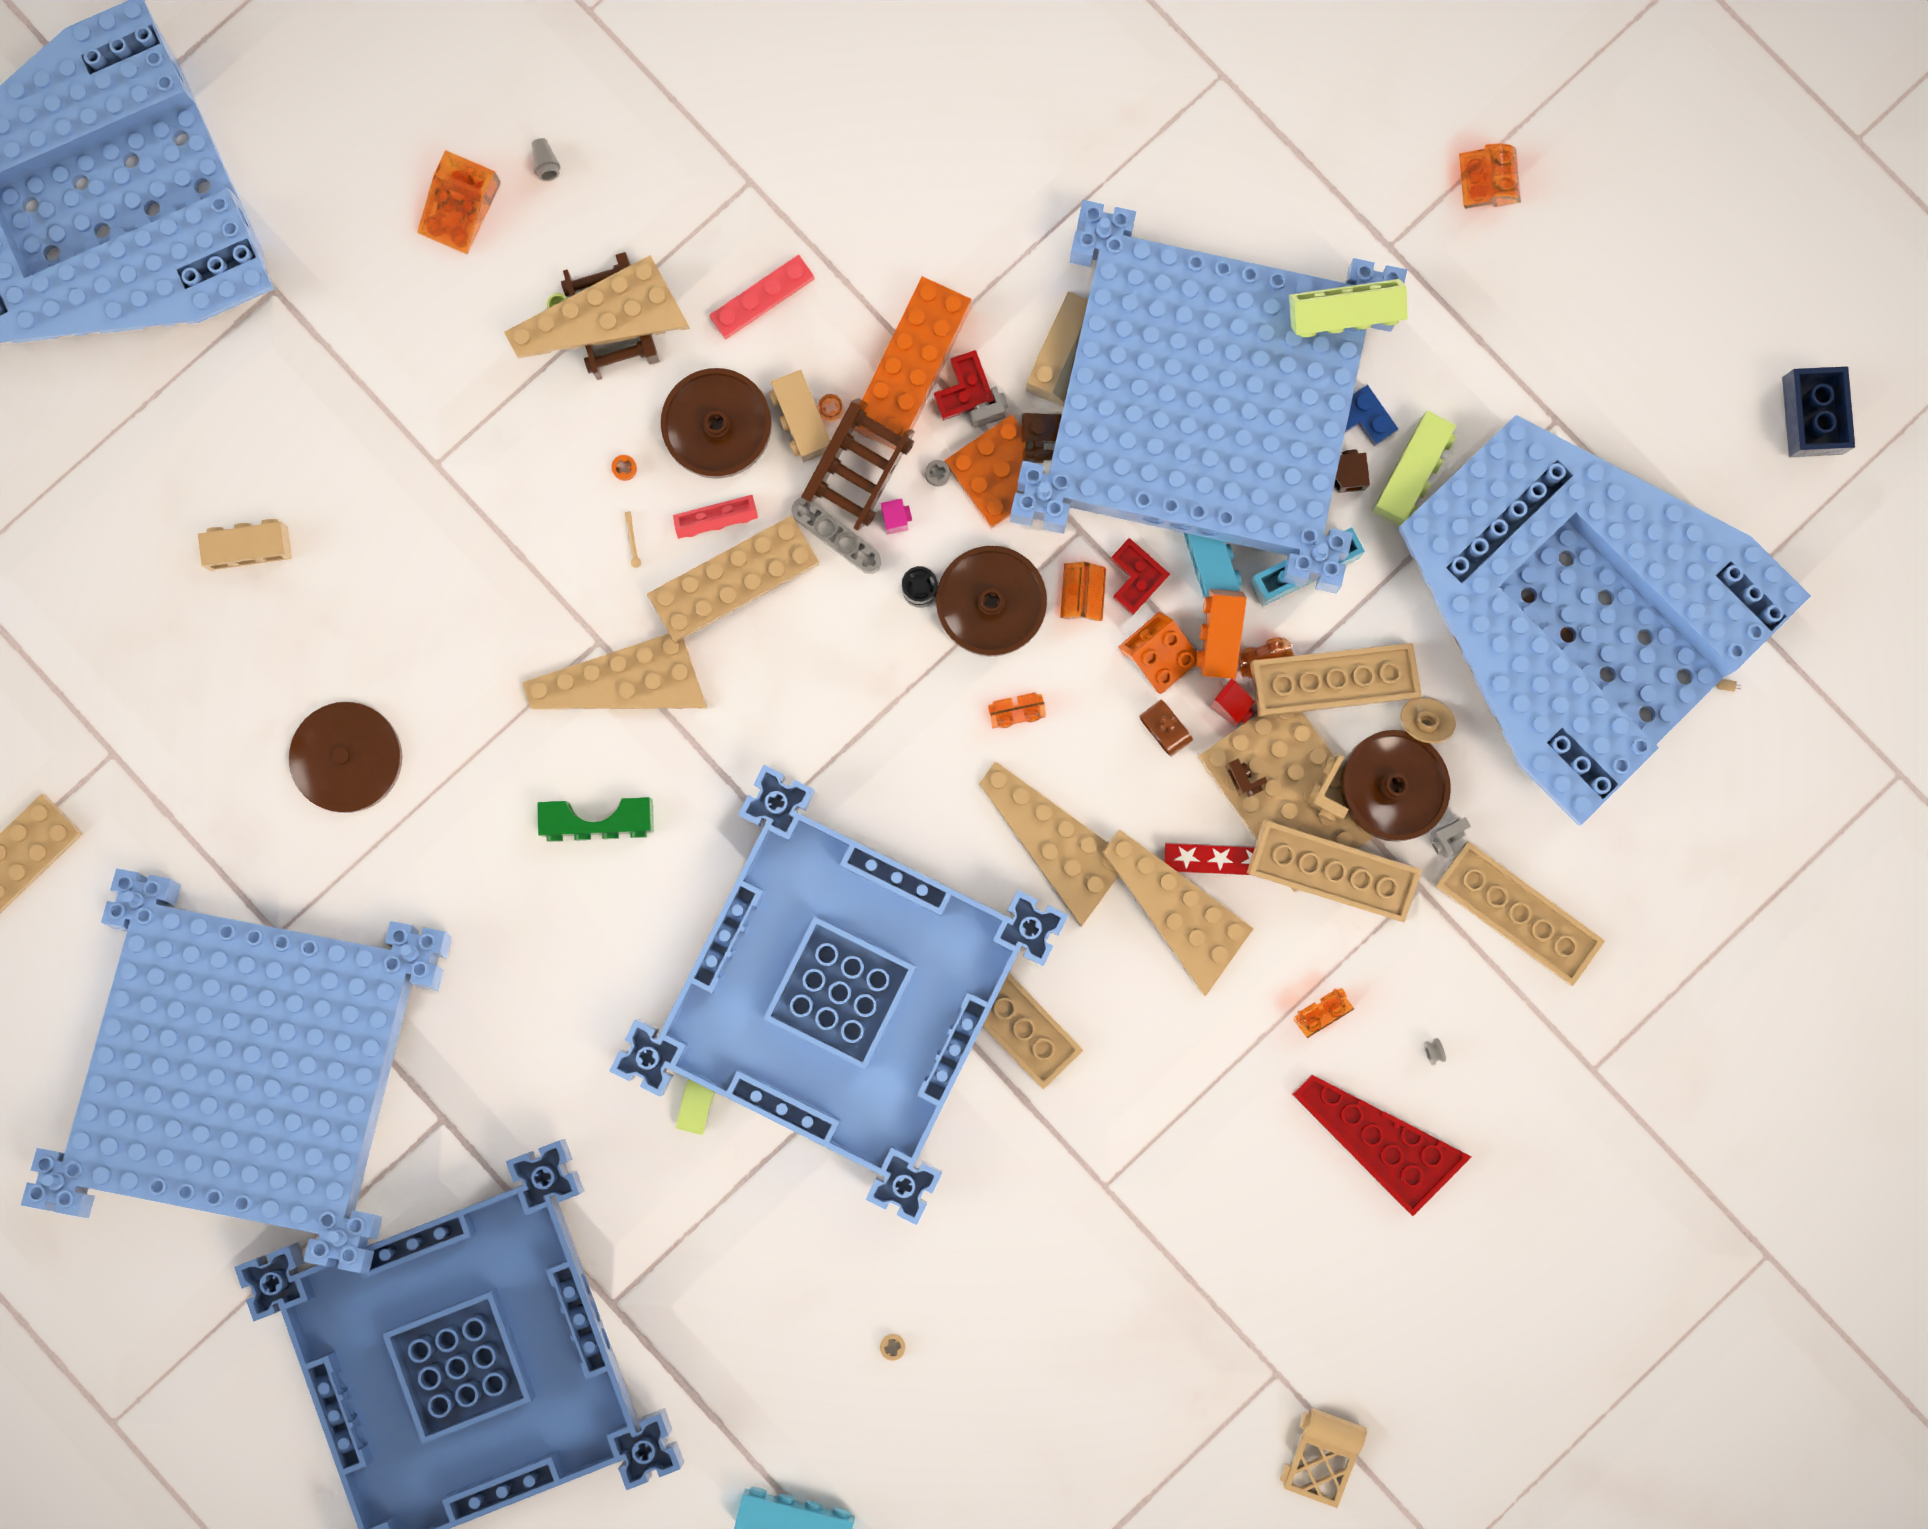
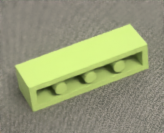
M1400 279L1289 295L1291 328L1296 335L1301 337H1312L1316 335V332L1323 331L1340 333L1344 331V328L1351 327L1368 329L1372 327V324L1379 323L1383 325H1396L1400 320L1408 319L1407 286Z
M1428 410L1424 413L1372 512L1401 526L1419 508L1415 506V503L1419 496L1424 498L1430 488L1431 483L1427 480L1431 473L1436 474L1444 461L1440 456L1444 449L1449 450L1456 438V435L1452 434L1456 425Z

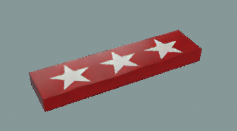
M1165 843L1164 862L1177 872L1250 875L1247 873L1255 847Z

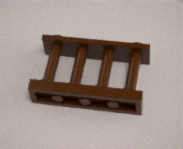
M626 252L615 255L618 264L613 265L612 269L573 280L568 269L563 270L565 280L561 281L564 295L571 297L577 294L576 291L588 288L630 266L631 264ZM652 334L640 336L641 341L636 342L637 345L598 357L595 356L592 344L585 345L588 357H584V362L588 374L593 373L597 380H601L600 367L641 356V358L646 357L649 365L660 362Z
M860 398L851 401L801 496L810 503L818 497L820 499L824 497L858 517L853 527L857 531L865 525L868 527L876 515V512L873 511L902 455L905 454L907 456L915 443L912 440L915 433L914 430L909 429L904 432L903 436H900L866 416L867 412L864 410L868 403ZM863 426L897 446L890 460L885 459L855 441L854 436L851 435L855 427ZM850 450L884 470L877 484L841 464L842 461L839 457L842 451ZM836 473L870 493L871 495L864 508L830 489L829 484L826 483L830 474L834 475Z

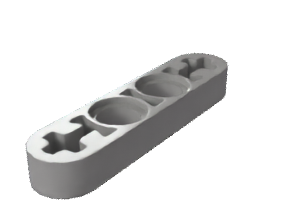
M802 497L794 501L791 511L794 519L861 572L873 574L879 570L881 556L875 548L814 501L810 503ZM800 505L802 507L809 505V512L815 517L817 512L821 513L815 519L813 526L809 525L812 522L809 516L805 514L802 517L798 516L800 513L798 507ZM824 520H828L834 525L833 531L827 535L821 534L818 531L819 523ZM844 537L854 539L855 547L851 551H844L840 548V541ZM861 545L865 547L861 550L865 556H875L874 562L876 564L874 566L870 564L867 567L863 566L864 560L859 555H857L856 559L852 558L858 553Z

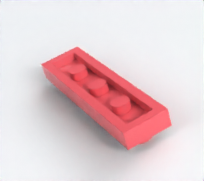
M798 254L711 313L709 317L726 340L815 280V277Z

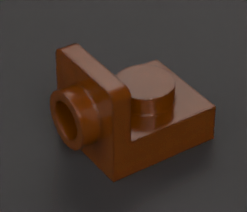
M1239 758L1225 765L1239 796L1247 793L1248 797H1251L1263 791L1262 785L1268 782L1266 777L1250 783L1251 773L1245 762L1241 763Z

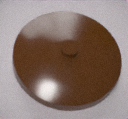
M708 368L686 376L671 390L662 408L661 432L669 453L684 469L701 477L721 479L744 472L762 456L771 436L772 419L765 396L753 381L733 370Z
M980 546L964 552L946 568L938 584L936 608L942 628L948 637L960 648L979 656L998 657L1011 654L1023 648L1038 633L1046 613L1047 593L1042 576L1034 564L1025 556L1015 550L1002 546Z
M336 702L312 712L297 728L289 749L290 772L299 791L316 806L338 813L359 812L379 803L395 786L402 767V747L395 728L378 711L355 702Z
M1386 730L1365 738L1352 749L1342 768L1340 789L1343 803L1349 809V815L1361 829L1385 841L1401 842L1422 836L1439 823L1449 804L1451 783L1444 760L1430 743L1419 741L1410 736L1406 731Z

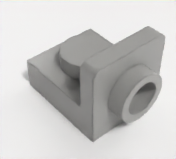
M996 386L991 388L994 404L990 405L989 402L981 403L975 406L973 411H970V419L974 429L1005 418V409L1009 408L1005 394H999Z
M1466 817L1459 818L1431 833L1433 837L1431 844L1438 855L1442 854L1444 858L1454 855L1447 839L1452 843L1466 835L1464 830L1471 827Z

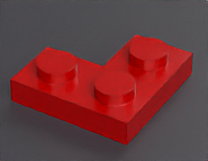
M973 350L950 358L958 385L933 393L943 421L973 411L974 407L981 403H994V398L977 351Z
M1128 538L1110 558L1112 562L1130 577L1112 598L1132 616L1170 576L1166 569L1131 538Z

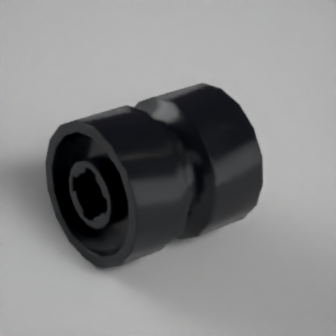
M923 566L910 568L902 578L904 599L909 605L916 608L927 607L935 601L938 588L935 574Z

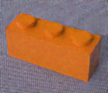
M1210 589L1209 597H1204L1203 613H1207L1206 622L1201 624L1199 639L1203 640L1202 651H1197L1196 667H1200L1199 670L1203 676L1236 679L1247 600L1242 591Z

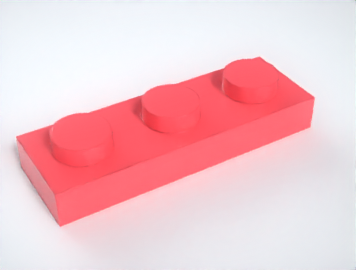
M753 494L673 515L678 539L694 537L699 533L711 530H721L726 526L738 523L743 524L758 518Z

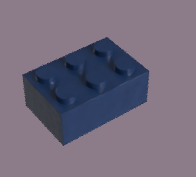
M1849 367L1792 369L1782 377L1788 456L1844 455L1854 449L1855 436Z

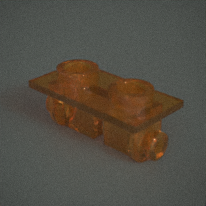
M1275 637L1266 641V645L1258 648L1248 647L1243 649L1239 654L1238 664L1241 665L1239 672L1242 678L1246 676L1248 678L1252 677L1250 662L1253 660L1294 656L1290 648L1293 646L1292 643L1285 637Z
M1036 692L1017 696L1018 705L1013 706L1011 697L992 701L993 704L988 705L992 729L998 727L1008 728L1013 724L1031 723L1045 718L1046 709L1042 693L1036 694Z
M1342 987L1338 990L1334 988L1332 992L1320 998L1321 1003L1316 1004L1314 1002L1301 1011H1297L1293 1021L1306 1038L1311 1037L1355 1009L1348 1001L1347 994Z

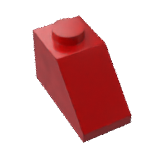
M1231 678L1209 707L1236 727L1240 721L1245 724L1252 716L1254 710L1251 707L1255 701Z

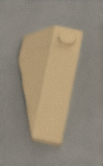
M1069 291L1067 292L1026 384L1027 392L1064 407L1088 299Z

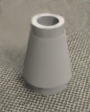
M538 138L532 142L534 174L541 181H552L560 175L559 170L561 166L548 144V140Z

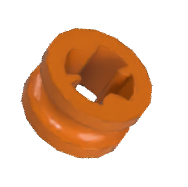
M619 455L612 462V472L619 480L628 481L636 475L637 465L630 456ZM620 462L624 464L630 462L632 466H629L630 473L621 472L619 474L617 470L620 468L617 465Z

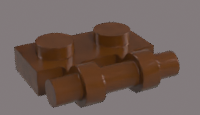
M1022 414V442L1032 443L1033 449L1023 450V460H1033L1034 463L1052 461L1054 450H1044L1043 443H1056L1062 414Z

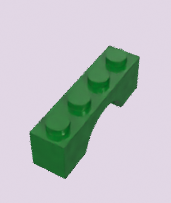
M650 797L621 798L616 811L608 818L598 822L582 820L576 815L571 804L567 801L537 802L538 836L546 837V842H562L563 836H574V841L591 840V835H602L603 840L619 839V834H630V838H647V833L654 832L653 799Z

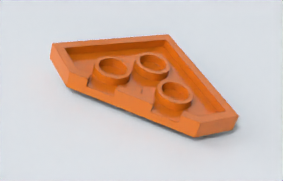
M1012 414L944 460L949 466L951 473L991 529L1010 516L1015 492L1018 493L1017 486L1023 462V450L1026 448L1027 442H1022V428Z

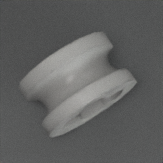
M933 460L927 465L925 476L928 483L932 486L940 487L948 482L950 469L947 463L942 460ZM934 467H937L939 470L944 469L945 473H942V479L938 480L936 476H930V473L933 474Z
M1434 1038L1432 1043H1429V1041L1424 1042V1049L1432 1066L1436 1065V1062L1439 1060L1446 1062V1054L1439 1038Z

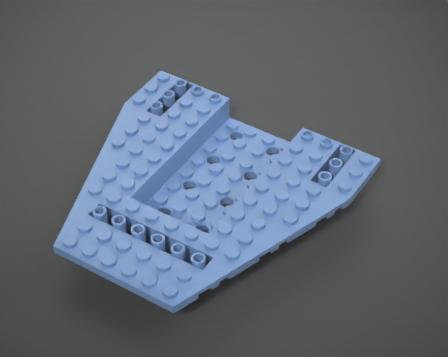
M127 0L66 27L0 85V343L57 339L59 336L69 335L84 336L87 333L96 332L103 334L145 329V327L160 325L167 327L175 326L178 323H200L275 289L265 268L263 250L181 67L161 30L155 23L146 0ZM181 134H187L189 136L188 142L182 146L176 145L177 137ZM137 156L139 159L138 164L133 168H127L126 162L128 158ZM82 178H87L88 186L84 190H77V182ZM209 182L210 189L204 194L198 193L197 188L199 184ZM32 200H37L38 208L34 212H27V204ZM152 204H159L160 211L158 214L149 216L147 213L148 208ZM103 226H109L110 232L108 236L98 238V230ZM53 248H58L60 252L58 258L52 261L48 260V252Z
M1515 415L1398 528L1411 556L1418 563L1423 573L1422 577L1426 585H1429L1434 595L1433 599L1452 636L1456 638L1463 652L1462 656L1466 664H1469L1474 674L1473 678L1492 715L1496 717L1503 731L1504 739L1510 744L1518 766L1578 826H1581L1659 749L1657 744L1724 677L1737 671L1811 597L1752 536L1518 415ZM1560 553L1570 555L1572 559L1570 566H1564L1560 563ZM1527 589L1534 594L1533 603H1526L1522 600V590ZM1600 592L1609 594L1611 598L1610 605L1600 603L1598 599ZM1563 628H1567L1572 632V642L1567 643L1561 639L1560 632ZM1639 631H1645L1649 634L1650 642L1648 645L1639 642L1637 637ZM1602 668H1607L1611 671V682H1604L1600 678V670ZM1679 670L1688 673L1690 678L1688 684H1682L1678 681L1677 673ZM1641 708L1650 710L1652 714L1650 722H1645L1640 718L1639 712Z

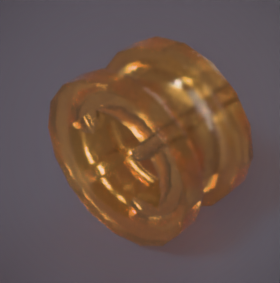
M826 394L819 400L818 409L825 420L835 421L842 416L843 404L837 395ZM832 401L836 402L837 411L831 410L830 413H826L827 410L824 405H830Z

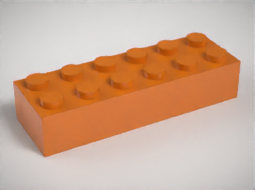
M921 276L862 400L868 403L864 410L867 412L866 416L900 436H903L904 432L909 429L913 430L971 310V298ZM856 426L853 430L894 450L897 447L863 426Z

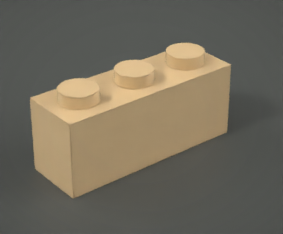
M800 369L770 381L773 390L768 393L774 407L780 406L783 415L779 416L784 431L790 430L793 440L789 441L794 456L800 455L804 463L823 455L831 440L802 370Z
M265 519L261 521V524L252 526L251 523H238L234 525V528L225 530L223 527H210L206 529L207 532L198 533L201 566L209 571L292 559L288 526L278 521V519Z

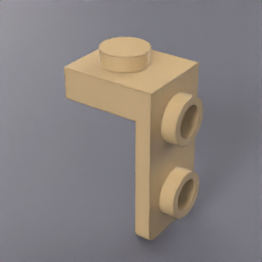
M1341 754L1337 755L1334 759L1331 757L1328 759L1322 771L1326 774L1322 783L1316 782L1309 797L1313 798L1310 806L1320 810L1319 815L1330 822H1334L1335 819L1338 821L1343 820L1349 810L1324 796L1344 759V756Z

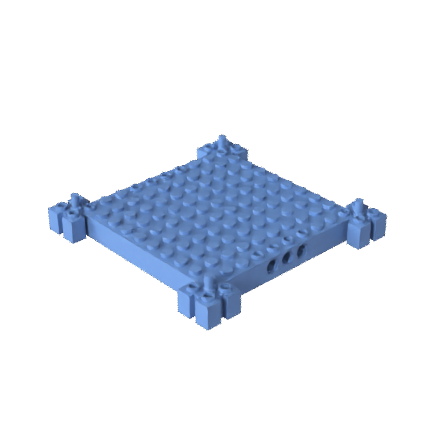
M565 1138L538 1148L541 1155L539 1158H536L534 1151L506 1161L513 1183L522 1180V1186L368 1245L366 1250L374 1251L369 1274L337 1269L338 1259L335 1268L317 1265L299 1272L298 1267L306 1263L303 1262L304 1258L298 1242L267 1254V1257L263 1255L234 1267L241 1288L251 1287L253 1297L246 1299L253 1322L279 1311L282 1313L358 1529H450L622 1460L625 1461L622 1462L618 1470L626 1491L649 1482L652 1477L651 1471L653 1470L657 1471L660 1478L680 1470L685 1463L677 1440L668 1443L666 1438L673 1429L665 1408L647 1414L639 1421L559 1205V1202L585 1192L578 1171L569 1173L565 1164L573 1160Z

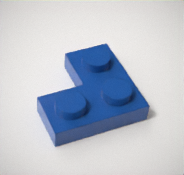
M1367 384L1353 394L1345 433L1359 424L1372 444L1376 446L1397 432L1398 427Z

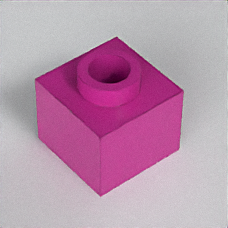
M902 498L882 502L881 510L887 535L909 530L908 522L912 521L909 505L904 506Z

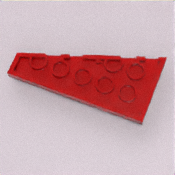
M1312 1074L1291 1094L1412 1217L1472 1158V1156Z

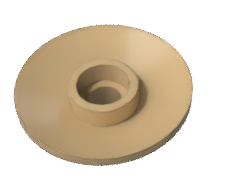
M1431 698L1413 699L1407 702L1401 711L1400 720L1403 728L1410 736L1419 741L1441 743L1449 739L1454 733L1456 720L1452 711L1437 700Z

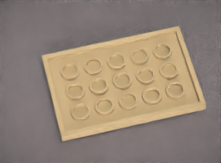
M1303 712L1258 717L1257 714L1197 756L1256 840L1264 820L1356 849L1374 837L1361 829L1348 812L1343 820L1338 821L1335 819L1334 822H1330L1319 815L1320 810L1310 806L1313 799L1309 797L1310 792L1316 782L1322 783L1326 775L1322 772L1328 759L1330 757L1334 759L1335 756ZM1239 758L1240 762H1245L1251 773L1250 783L1266 777L1268 782L1262 785L1263 791L1251 797H1248L1247 793L1239 796L1225 765ZM1340 765L1324 796L1345 807L1340 789L1342 766ZM1291 888L1293 892L1298 891V889Z

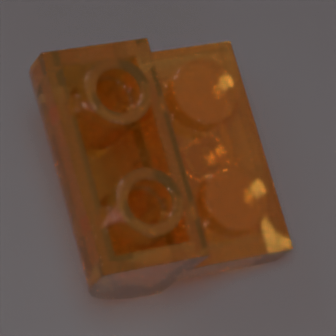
M1502 143L1486 144L1485 149L1459 153L1463 206L1465 209L1493 204L1494 207L1521 203L1517 149L1513 145Z

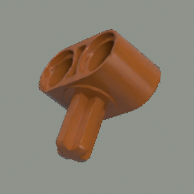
M1162 699L1139 715L1141 722L1170 757L1193 741L1191 734Z

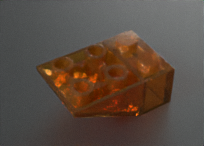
M445 150L433 175L417 233L468 255L501 184L496 172Z

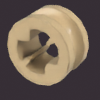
M897 1334L885 1336L880 1345L882 1356L890 1361L900 1359L906 1349L903 1338ZM895 1339V1343L898 1341L901 1345V1348L897 1349L896 1355H890L891 1351L887 1353L885 1347L889 1345L888 1340Z

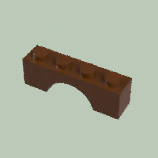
M1356 449L1341 452L1342 455H1340L1334 483L1337 492L1365 491L1370 486L1366 452L1358 453Z

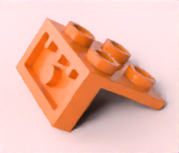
M1160 611L1118 646L1123 655L1136 663L1159 694L1165 692L1196 665L1197 652L1174 620Z

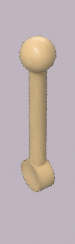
M631 511L625 512L632 552L631 566L638 568L641 566V559L637 555Z

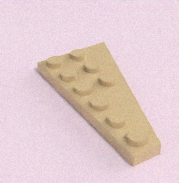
M649 255L504 331V334L519 359L548 354L556 350L577 349L585 345H601L636 339L638 336L649 334H665L667 331L678 329L681 331L688 330L690 327L654 260Z
M669 634L522 682L532 710L707 709L684 638L674 643Z
M995 761L980 781V787L1082 927L1119 876L1102 853L1108 842Z
M1118 829L1102 853L1129 888L1135 900L1141 905L1148 915L1147 917L1171 951L1179 959L1202 995L1206 997L1254 928L1122 830Z

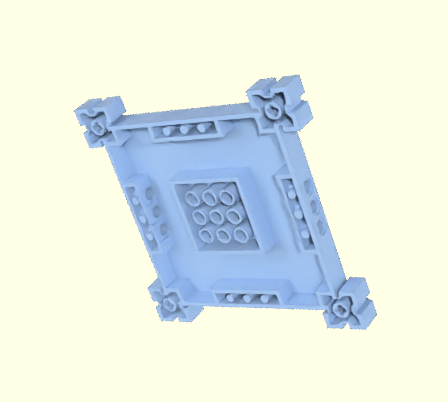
M1082 200L1069 263L1091 267L1092 260H1096L1095 272L1049 474H1044L1045 465L1027 461L1022 462L1017 491L1024 492V494L1015 492L1010 522L1032 527L1033 519L1043 521V530L1064 534L1069 509L1074 508L1288 555L1282 582L1304 587L1309 579L1316 581V590L1337 594L1342 587L1346 565L1339 564L1338 561L1344 562L1348 556L1353 533L1331 528L1327 535H1324L1367 329L1351 327L1344 328V331L1340 333L1323 331L1316 332V335L1312 337L1296 335L1291 328L1289 295L1400 279L1405 284L1408 269L1385 265L1383 272L1374 270L1375 262L1353 258L1348 268L1345 283L1134 238L1131 236L1137 211L1115 207L1114 213L1110 214L1103 212L1104 204ZM1379 323L1372 324L1371 328L1391 332L1395 325Z
M763 764L753 784L760 791L756 798L750 795L747 796L738 815L760 827L764 820H766V823L658 1038L656 1037L659 1031L658 1028L640 1019L634 1020L625 1038V1041L632 1045L628 1052L625 1050L618 1052L609 1072L627 1081H633L637 1075L643 1079L639 1087L661 1097L665 1094L674 1076L667 1072V1069H670L884 1176V1180L876 1176L865 1200L885 1210L889 1203H892L899 1207L897 1216L917 1225L927 1206V1201L921 1199L924 1190L933 1194L943 1172L924 1161L921 1162L919 1168L914 1166L1021 947L1026 949L1022 957L1040 966H1044L1053 948V945L1046 941L1050 933L1059 936L1068 918V914L1049 905L1042 912L1034 908L1038 901L1037 899L1017 890L1007 910L1014 917L1013 919L797 813L798 808L805 812L807 811L816 791L796 780H793L790 787L783 784L786 776Z
M116 868L110 888L111 891L117 893L116 901L106 902L101 923L112 929L127 931L67 1147L65 1153L36 1148L30 1171L38 1172L35 1184L26 1183L20 1205L89 1219L95 1195L87 1194L90 1188L319 1234L318 1240L309 1238L303 1262L335 1268L338 1259L337 1269L369 1274L374 1251L366 1250L369 1238L378 1239L383 1216L355 1211L411 986L414 985L417 988L439 992L444 969L438 966L437 962L438 958L447 959L452 937L445 931L423 927L422 933L419 935V930L413 925L390 921L384 942L392 948L389 950L167 907V905L176 906L181 888L179 883L170 878L150 874L147 878L138 872Z

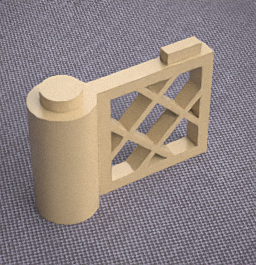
M1311 1408L1309 1412L1304 1411L1301 1417L1299 1427L1303 1429V1433L1291 1465L1285 1463L1280 1481L1284 1482L1283 1488L1338 1509L1357 1455L1360 1454L1364 1446L1367 1428ZM1306 1444L1318 1447L1322 1456L1306 1462L1303 1455ZM1323 1449L1329 1451V1453L1325 1454ZM1337 1455L1348 1458L1345 1468L1333 1472L1328 1459ZM1302 1459V1461H1303L1304 1464L1298 1466L1299 1463H1300V1460ZM1325 1461L1331 1474L1315 1480L1310 1467ZM1307 1470L1312 1480L1311 1483L1302 1487L1292 1483L1295 1474ZM1333 1479L1337 1486L1334 1497L1331 1498L1321 1494L1318 1486Z

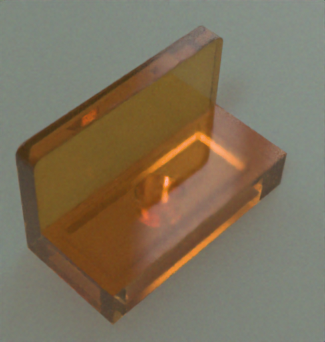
M1088 562L1064 563L1060 618L1067 620L1084 618L1097 622L1103 620L1106 567Z

